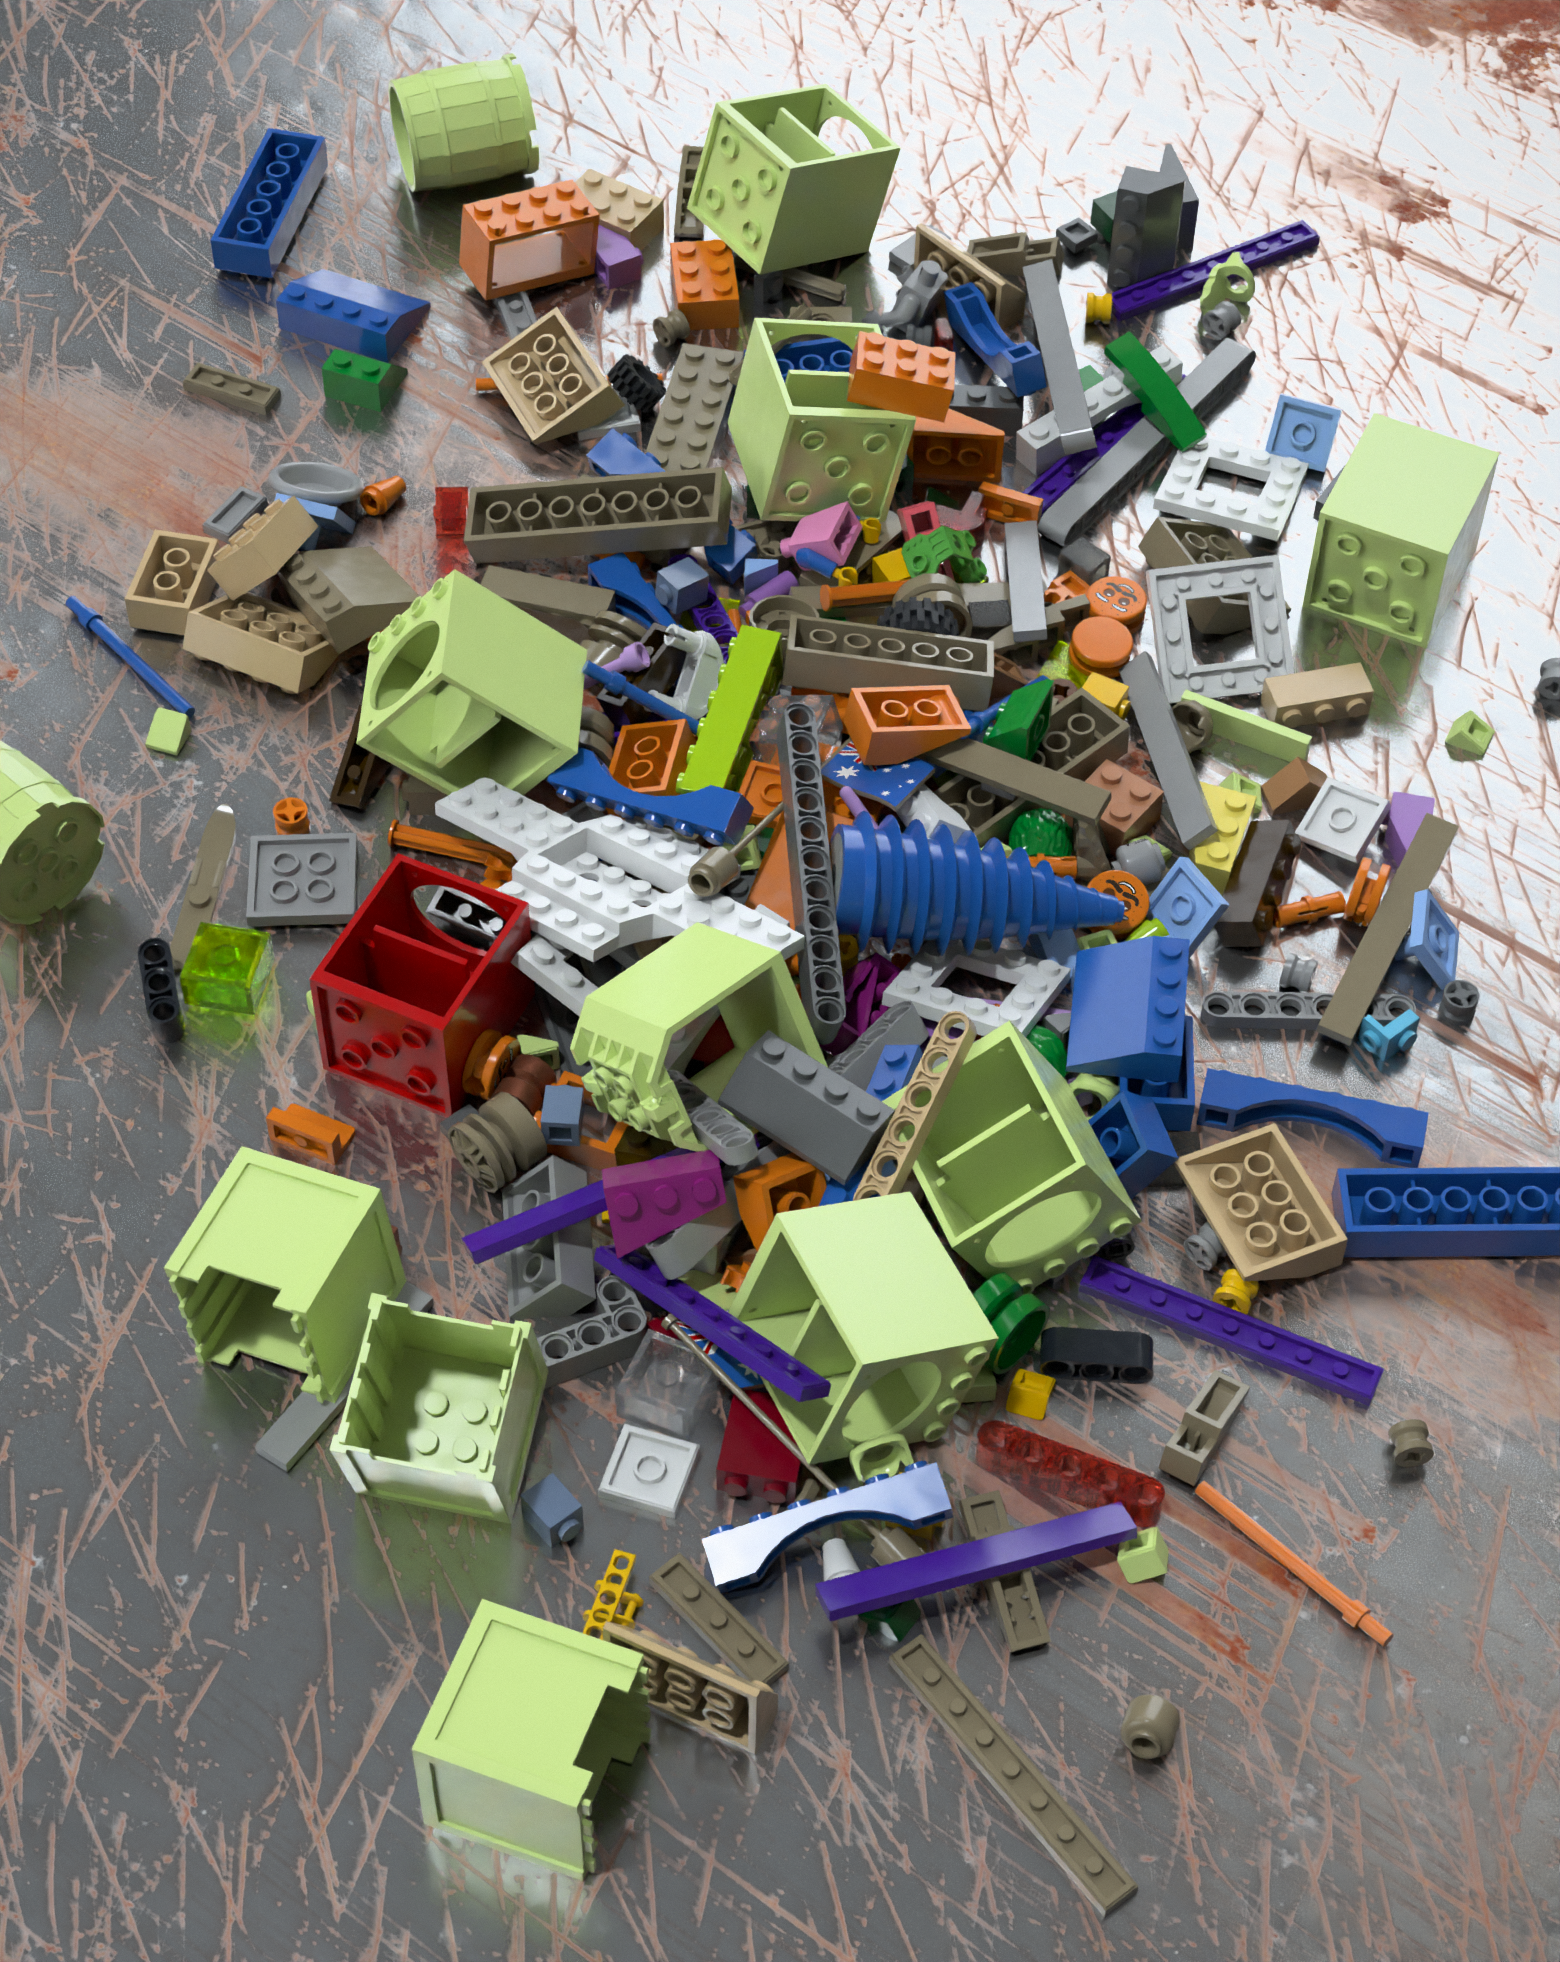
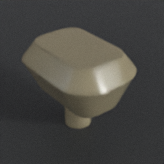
M808 1479L803 1483L794 1502L803 1499H810L812 1503L822 1500L816 1496L820 1487L814 1479Z

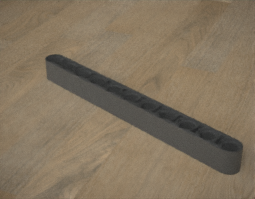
M793 702L784 710L777 730V746L795 931L805 936L804 949L797 952L802 1005L818 1044L825 1045L833 1042L837 1037L846 1016V1005L816 716L810 706L801 702Z

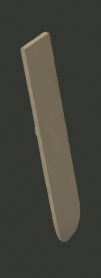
M221 804L214 811L203 832L170 946L176 972L197 974L235 840L236 823L234 813L228 804Z

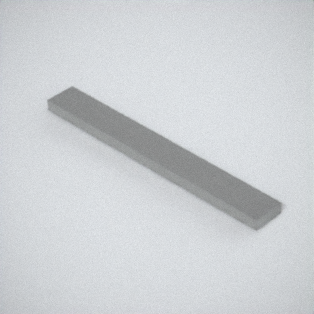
M1143 651L1121 667L1119 672L1123 683L1129 686L1128 697L1181 841L1186 848L1191 850L1216 833L1218 829L1152 656L1148 652Z

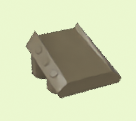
M1073 818L1072 856H1076L1077 860L1076 878L1090 882L1098 874L1111 870L1106 856L1111 851L1099 821L1094 826Z

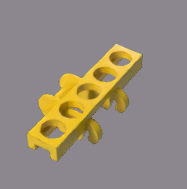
M617 1549L614 1550L603 1580H597L594 1585V1589L598 1591L593 1607L591 1610L584 1611L583 1619L586 1621L583 1634L590 1636L592 1629H598L602 1632L600 1639L603 1640L602 1628L606 1621L635 1628L636 1623L632 1620L636 1607L643 1606L644 1600L636 1593L626 1592V1587L636 1563V1555ZM620 1558L629 1561L626 1569L620 1570L616 1568ZM613 1576L621 1577L622 1582L620 1585L611 1582ZM607 1594L610 1597L616 1598L613 1604L605 1605L600 1601L602 1595ZM619 1603L628 1605L624 1616L616 1614ZM598 1611H605V1612H607L608 1614H604V1613H601V1612H598Z

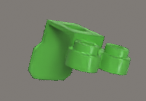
M942 525L928 535L919 533L904 543L901 553L911 578L922 574L937 573L940 564L947 559H950L954 572L959 573L964 583H980L987 574L984 563L979 558L973 559L971 553L976 546V542L967 530L956 531Z

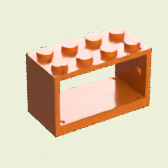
M572 179L464 204L462 207L459 265L485 300L594 274L600 214ZM562 228H563V230H560V231L551 232V233H547V234H543V235H539V236H535V237H531V238H527V239H522V240H518V241H514V242H510V243H506V244H502V245H497V246H495L496 244H500V243H504V242H508V241H512V240H516V239H521V238H525V237H529V236H533V235H537V234H541V233H546V232H550V231H554V230H558V229H562Z

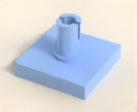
M1281 393L1265 451L1285 458H1296L1301 462L1309 463L1308 468L1326 472L1343 409Z
M276 493L274 501L280 499L284 502L292 496ZM296 498L319 526L300 546L298 551L315 550L321 527L353 535L356 522L338 507Z
M1179 857L1149 897V910L1146 917L1149 921L1154 918L1159 919L1172 938L1190 939V958L1230 905L1188 857Z
M1426 889L1415 892L1411 935L1405 936L1395 959L1400 961L1404 958L1416 956L1440 989L1444 990L1445 986L1456 978L1459 931L1430 891Z

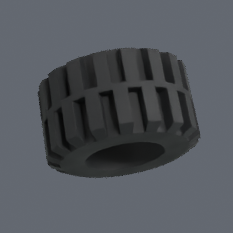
M909 597V602L905 603L901 599L895 602L896 607L888 606L884 610V616L880 615L877 620V626L959 636L958 623L956 619H953L951 610H944V604L939 601L933 604L930 598L925 597L923 601H917V597Z

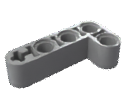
M616 1275L603 1278L597 1286V1308L599 1315L537 1338L549 1371L544 1389L634 1356L644 1350L647 1345V1318L631 1285ZM610 1299H620L619 1301H609ZM625 1329H635V1331H632V1332H626V1331H624V1330H625ZM592 1342L600 1343L598 1345H588ZM553 1356H563L560 1359H552Z

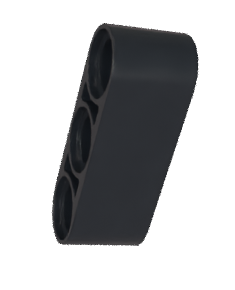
M150 938L141 943L138 948V960L146 1011L154 1037L159 1042L172 1043L179 1040L185 1032L176 968L169 944L161 938Z
M1070 1327L1047 1328L1041 1333L1040 1372L1054 1379L1143 1384L1152 1380L1154 1376V1341L1151 1336L1140 1332Z

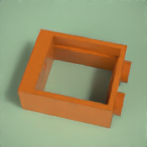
M564 1071L558 1083L551 1084L552 1086L570 1085L582 1087L584 1089V1104L596 1107L591 1097L593 1093L585 1089L581 1080L582 1076ZM538 1110L533 1118L541 1130L542 1111ZM617 1121L606 1143L581 1135L580 1146L547 1144V1152L601 1171L602 1169L617 1167L614 1150L627 1126L631 1125Z

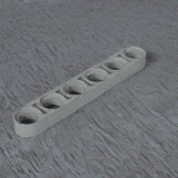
M1215 991L1204 997L1201 1018L1207 1025L1215 1028L1317 1030L1323 1016L1318 1013L1317 1008L1322 1006L1328 1007L1334 993ZM1376 994L1369 1010L1372 1013L1371 1016L1385 1027L1397 1018L1389 1012L1391 1008H1402L1405 1011L1411 1009L1416 1013V1006L1405 995ZM1215 1004L1222 1005L1227 1009V1013L1217 1015L1212 1013L1208 1007ZM1248 1005H1256L1263 1010V1013L1251 1015L1244 1008ZM1293 1006L1300 1013L1296 1016H1288L1281 1011V1008Z
M676 1070L667 1071L670 1079L673 1080L692 1123L693 1132L701 1143L728 1165H741L753 1160L758 1155L754 1135L749 1129Z

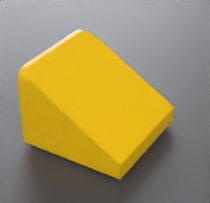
M1021 1368L1018 1369L1010 1386L1006 1410L1036 1420H1042L1046 1414L1056 1379Z

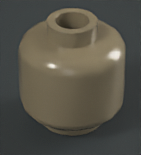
M1140 1695L1132 1699L1126 1709L1121 1725V1738L1130 1751L1140 1758L1162 1757L1169 1753L1174 1745L1180 1726V1715L1176 1707L1167 1699L1158 1695Z

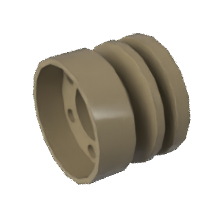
M792 595L766 597L755 603L750 610L749 626L781 633L783 665L785 662L791 614L819 618V613L815 606L805 599Z
M601 610L594 618L595 624L588 628V635L593 641L583 640L579 645L587 649L586 661L589 660L601 667L620 658L624 648L637 641L639 642L647 631L622 615ZM598 683L596 686L603 689L604 684Z
M500 1092L479 1108V1116L470 1113L463 1119V1122L458 1121L448 1129V1139L459 1163L467 1174L487 1192H496L505 1182L509 1183L516 1177V1169L526 1171L547 1155V1144L537 1122L515 1097L506 1092Z

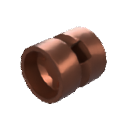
M529 1054L517 1055L505 1073V1078L501 1080L490 1098L492 1099L500 1092L509 1093L534 1117L535 1113L542 1106L546 1085L556 1083L557 1076L554 1070L540 1058Z

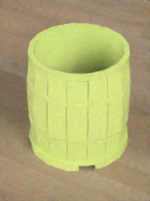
M514 53L505 54L500 60L473 61L425 70L414 75L389 81L388 96L395 141L404 176L412 193L423 190L449 189L496 180L521 171L525 175L538 171L539 146H532L530 131L537 130L535 115L523 69L520 64L513 65L511 60L516 59Z
M0 741V915L10 923L30 925L41 921L43 917L39 914L45 913L53 906L59 911L76 898L91 880L103 855L105 843L99 839L100 827L103 828L105 825L103 816L83 798L73 797L58 780L54 779L39 765Z

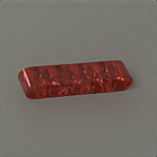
M990 1420L983 1423L978 1429L975 1451L976 1461L982 1468L1089 1509L1121 1502L1137 1527H1151L1160 1519L1165 1490L1161 1482L1154 1477L1003 1421ZM994 1443L1000 1445L1001 1447L993 1448L988 1446L987 1444ZM1032 1457L1039 1461L1030 1462L1024 1458ZM1070 1471L1075 1473L1076 1475L1068 1476L1063 1474L1062 1472ZM1107 1485L1114 1488V1490H1105L1100 1486ZM1138 1500H1148L1152 1504H1142Z

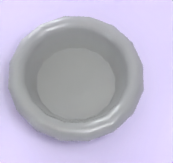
M309 461L285 463L272 469L268 475L269 485L280 494L294 495L296 498L334 507L357 499L364 491V483L355 473L326 463Z

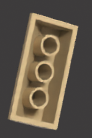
M922 223L916 225L914 271L922 261L933 260L949 276L944 291L972 282L983 293L993 316L1002 330L1024 317L1026 293L941 233Z

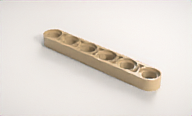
M961 1011L948 1012L939 1021L854 1194L853 1201L867 1199L874 1194L885 1196L901 1192L977 1034L974 1023ZM959 1022L965 1023L963 1034L958 1038L950 1039L948 1034L951 1027ZM943 1056L948 1057L949 1062L945 1070L933 1073L932 1065L935 1060ZM923 1091H931L932 1097L930 1102L924 1107H916L915 1101L917 1096ZM908 1125H914L915 1132L912 1138L906 1142H899L898 1136L901 1129ZM889 1160H897L898 1167L895 1173L891 1176L883 1177L881 1171L884 1164Z

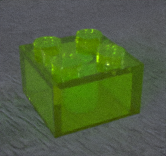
M200 922L179 977L184 1003L186 1005L255 1016L275 961L271 933Z

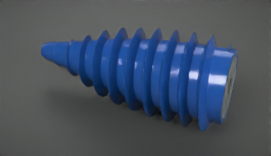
M861 811L854 819L852 825L838 824L830 839L829 851L838 936L839 934L855 935L860 952L864 951L871 937H881L886 954L892 951L897 939H908L914 956L917 955L924 940H934L940 956L944 955L950 941L961 940L964 951L969 956L977 940L988 939L993 953L996 954L1003 938L1016 936L1021 949H1023L1029 935L1045 932L1048 940H1050L1054 931L1074 928L1076 932L1077 928L1114 925L1115 922L1121 923L1124 917V902L1118 901L1117 897L1098 892L1095 888L1089 889L1076 884L1070 875H1066L1063 878L1054 875L1050 863L1046 860L1040 861L1035 868L1032 867L1028 854L1022 847L1014 849L1010 856L1006 858L1003 845L998 838L993 837L989 839L982 850H980L977 837L971 830L963 832L956 843H954L947 825H938L930 838H927L924 825L919 819L912 820L904 833H901L899 824L893 815H887L880 823L878 829H874L869 813Z

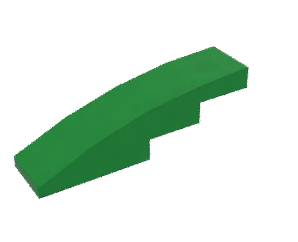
M1130 331L1105 346L1104 354L1124 374L1123 383L1143 403L1141 411L1182 453L1206 438V431L1173 381Z

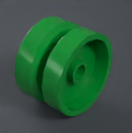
M1003 1272L991 1277L973 1294L998 1336V1340L990 1352L988 1360L984 1363L996 1374L1007 1372L1027 1355L1045 1329L1050 1316V1307L1032 1293L1023 1295V1286Z

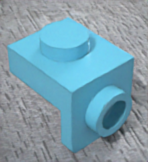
M1408 1009L1383 1027L1371 1015H1367L1362 1019L1358 1039L1369 1052H1373L1381 1060L1385 1061L1399 1050L1405 1051L1414 1044L1418 1036L1416 1031L1420 1017L1411 1009Z

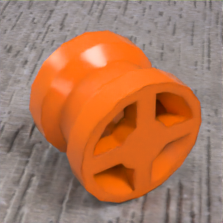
M288 797L276 803L273 808V817L277 835L308 834L310 832L308 807L304 801L295 797Z

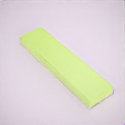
M1185 690L1181 701L1195 700L1209 710L1213 720V734L1287 762L1293 761L1296 757L1307 761L1312 736L1195 692Z

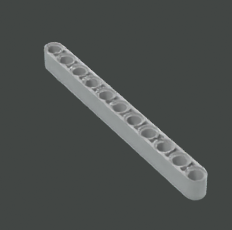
M1050 259L1023 267V272L1065 456L1096 448L1095 436L1053 261Z
M1226 338L1176 386L1198 420L1250 371L1256 358L1254 350L1230 338ZM1145 415L1046 510L1038 524V533L1065 548L1071 546L1174 444Z
M903 1001L889 1008L828 1068L866 1091L885 1045L920 1046L929 1036V1032L912 1001ZM760 1132L757 1135L760 1144L757 1148L758 1155L753 1160L741 1165L726 1164L721 1169L727 1203L646 1244L648 1251L664 1278L671 1280L686 1274L742 1220L739 1214L733 1176L790 1154L792 1151Z

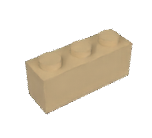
M1361 662L1265 678L1260 702L1269 721L1288 728H1295L1302 725L1325 723L1331 720L1369 714L1374 690Z

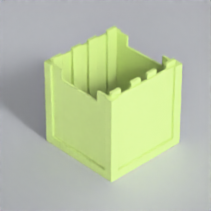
M243 1146L239 1149L164 1267L167 1277L170 1278L169 1283L172 1291L177 1294L180 1301L178 1307L182 1318L187 1320L186 1329L189 1337L194 1339L196 1344L194 1350L200 1363L204 1364L206 1361H214L230 1366L238 1351L309 1374L300 1389L315 1395L317 1401L321 1403L324 1400L335 1403L356 1368L370 1316L368 1304L371 1293L386 1295L389 1300L395 1301L406 1283V1277L381 1189Z
M371 1293L368 1304L370 1316L338 1435H333L330 1452L355 1493L511 1524L549 1372L532 1324L515 1320L514 1324L492 1320L491 1326L411 1310L409 1304L391 1301L386 1295Z
M482 1599L412 1747L424 1824L581 1881L584 1880L587 1871L594 1873L596 1858L592 1856L598 1841L591 1837L594 1831L593 1821L586 1819L587 1815L590 1816L592 1812L594 1798L611 1759L615 1758L632 1764L642 1741L649 1743L651 1739V1728L646 1727L645 1724L650 1719V1707L644 1706V1704L648 1705L650 1694L649 1690L643 1688V1683L647 1684L649 1679V1668L642 1666L644 1663L643 1654Z

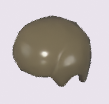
M1182 700L1172 707V711L1190 754L1208 744L1213 733V720L1209 710L1195 700Z

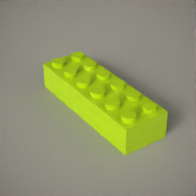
M741 625L737 637L731 638L728 648L727 664L722 663L720 666L718 688L716 691L712 690L709 695L707 704L708 714L706 718L701 717L697 728L698 740L696 745L691 744L686 759L688 766L685 773L680 772L677 778L676 793H680V795L691 793L710 785L739 792L783 679L784 665L782 635L780 632Z

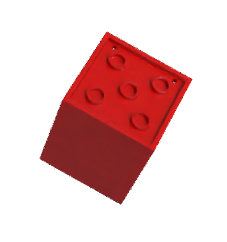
M398 853L309 978L323 1069L445 1118L460 1110L470 1095L462 1087V1075L466 1059L474 1042L487 1029L499 1031L502 1037L509 1035L535 995L534 981L510 963L515 954L531 940L529 902ZM424 885H439L459 890L488 905L507 923L488 951L471 947L450 937L434 926L417 907L414 900V890Z

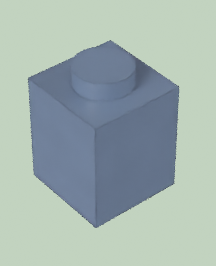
M687 557L657 571L655 597H657L662 605H665L677 615L707 600L709 574L690 557Z
M546 1085L541 1115V1132L546 1144L580 1146L585 1111L584 1089L582 1087Z
M551 1473L520 1495L523 1517L550 1548H553L561 1541L567 1542L573 1539L579 1533L581 1527L584 1526L582 1505L554 1473Z

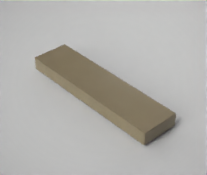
M680 1552L649 1576V1584L740 1677L751 1682L754 1680L761 1681L770 1686L789 1670V1662Z

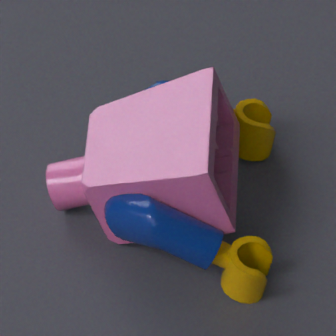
M848 501L803 517L799 521L792 537L781 540L780 550L785 558L794 557L799 567L804 571L814 570L829 579L833 576L838 579V586L857 585L858 574L853 567L841 569L837 567L845 564L861 530L863 531L862 539L870 544L878 543L879 535L881 534V523L876 518H867L861 521L860 516L855 515Z

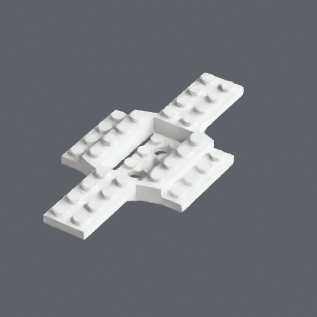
M486 777L480 778L474 783L452 792L445 798L435 802V815L512 853L518 861L512 868V881L505 883L495 890L529 902L530 929L593 963L623 946L669 935L676 937L696 922L781 951L784 960L804 949L805 936L790 929L787 925L780 924L720 893L707 897L695 894L688 884L689 871L709 849L672 832L668 828L651 826L643 818L635 816L633 820L626 818L622 820L620 817L610 814L577 823L571 818L563 816L547 808L545 805L537 803L521 795L519 792L513 791ZM598 858H600V859H602V860H604V861H606V862H608V863H610V864H612V865H614V866L608 867V866H606V865H604V864L598 862ZM738 864V873L728 884L740 878L741 865ZM624 871H626V872H628V873H630V874H632V875H634V876H636V877H638V878H640V879H642V880H634V879H632V878L626 876ZM651 884L654 885V886H656V887H658V888H660V889H662V890H664V891H666V892H668V893H663V894H662V893H660V892H658V891L652 889V888H651Z

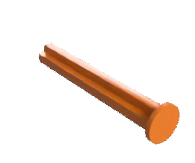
M908 580L829 587V585L824 584L820 588V603L824 611H830L832 607L893 601V597L898 589Z
M396 819L392 821L388 833L389 847H394L396 844L483 864L491 853L500 855L507 861H510L513 856L512 853L494 844L402 825Z

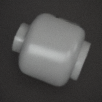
M1140 839L1120 846L1116 850V861L1111 862L1112 870L1128 872L1137 877L1144 886L1159 881L1162 874L1161 871L1166 869L1158 844L1152 845L1148 839Z

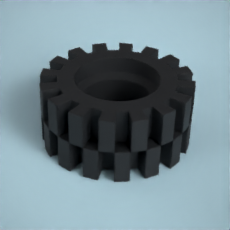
M625 354L608 372V380L613 384L612 387L620 392L619 395L627 399L630 405L634 404L635 408L641 409L642 412H650L666 394V387L663 386L662 380L657 379L658 375L650 371L651 368L648 365H643V361L640 359L636 360L633 355Z

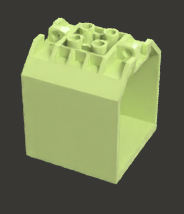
M696 922L586 996L570 1050L578 1065L581 1066L589 1060L593 1067L581 1080L585 1089L593 1093L591 1097L597 1110L611 1114L616 1121L631 1125L638 1131H644L659 1139L671 1141L677 1147L697 1152L709 1150L696 1138L691 1127L692 1123L676 1086L669 1077L664 1061L672 1035L716 1004L735 1048L688 1080L717 1104L745 1053L768 1030L828 1067L781 951ZM726 1110L742 1125L749 1129L753 1133V1135L759 1132V1130H757L750 1124L746 1123L736 1115Z

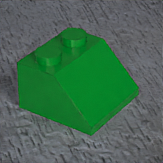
M334 349L321 368L325 397L382 412L408 374L407 368L339 349Z
M1045 679L1014 690L1008 702L1001 703L997 711L996 723L994 727L989 726L987 728L982 743L1032 761L1050 728L1054 681Z

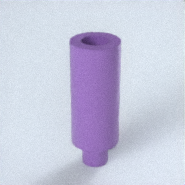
M784 571L744 597V604L738 608L741 616L745 618L746 611L751 610L755 603L766 597L789 595L790 587L799 586L797 579L791 572Z

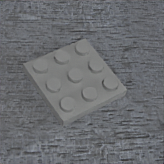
M357 833L251 836L246 911L247 925L274 926L349 923L355 914Z

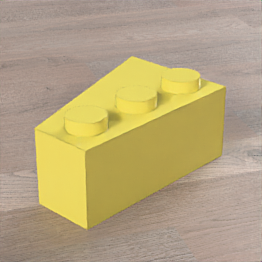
M1200 782L1218 831L1189 850V859L1215 889L1223 895L1249 824L1253 819L1257 796Z

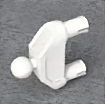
M671 624L665 632L676 637L671 638L664 635V643L687 652L674 697L661 694L656 690H650L648 693L698 720L709 711L707 709L708 698L711 691H716L718 688V673L721 664L724 663V659L717 641L710 633L703 630L691 632ZM644 707V709H645L646 711H648V712H653V711H651V710H649V709H647V708Z

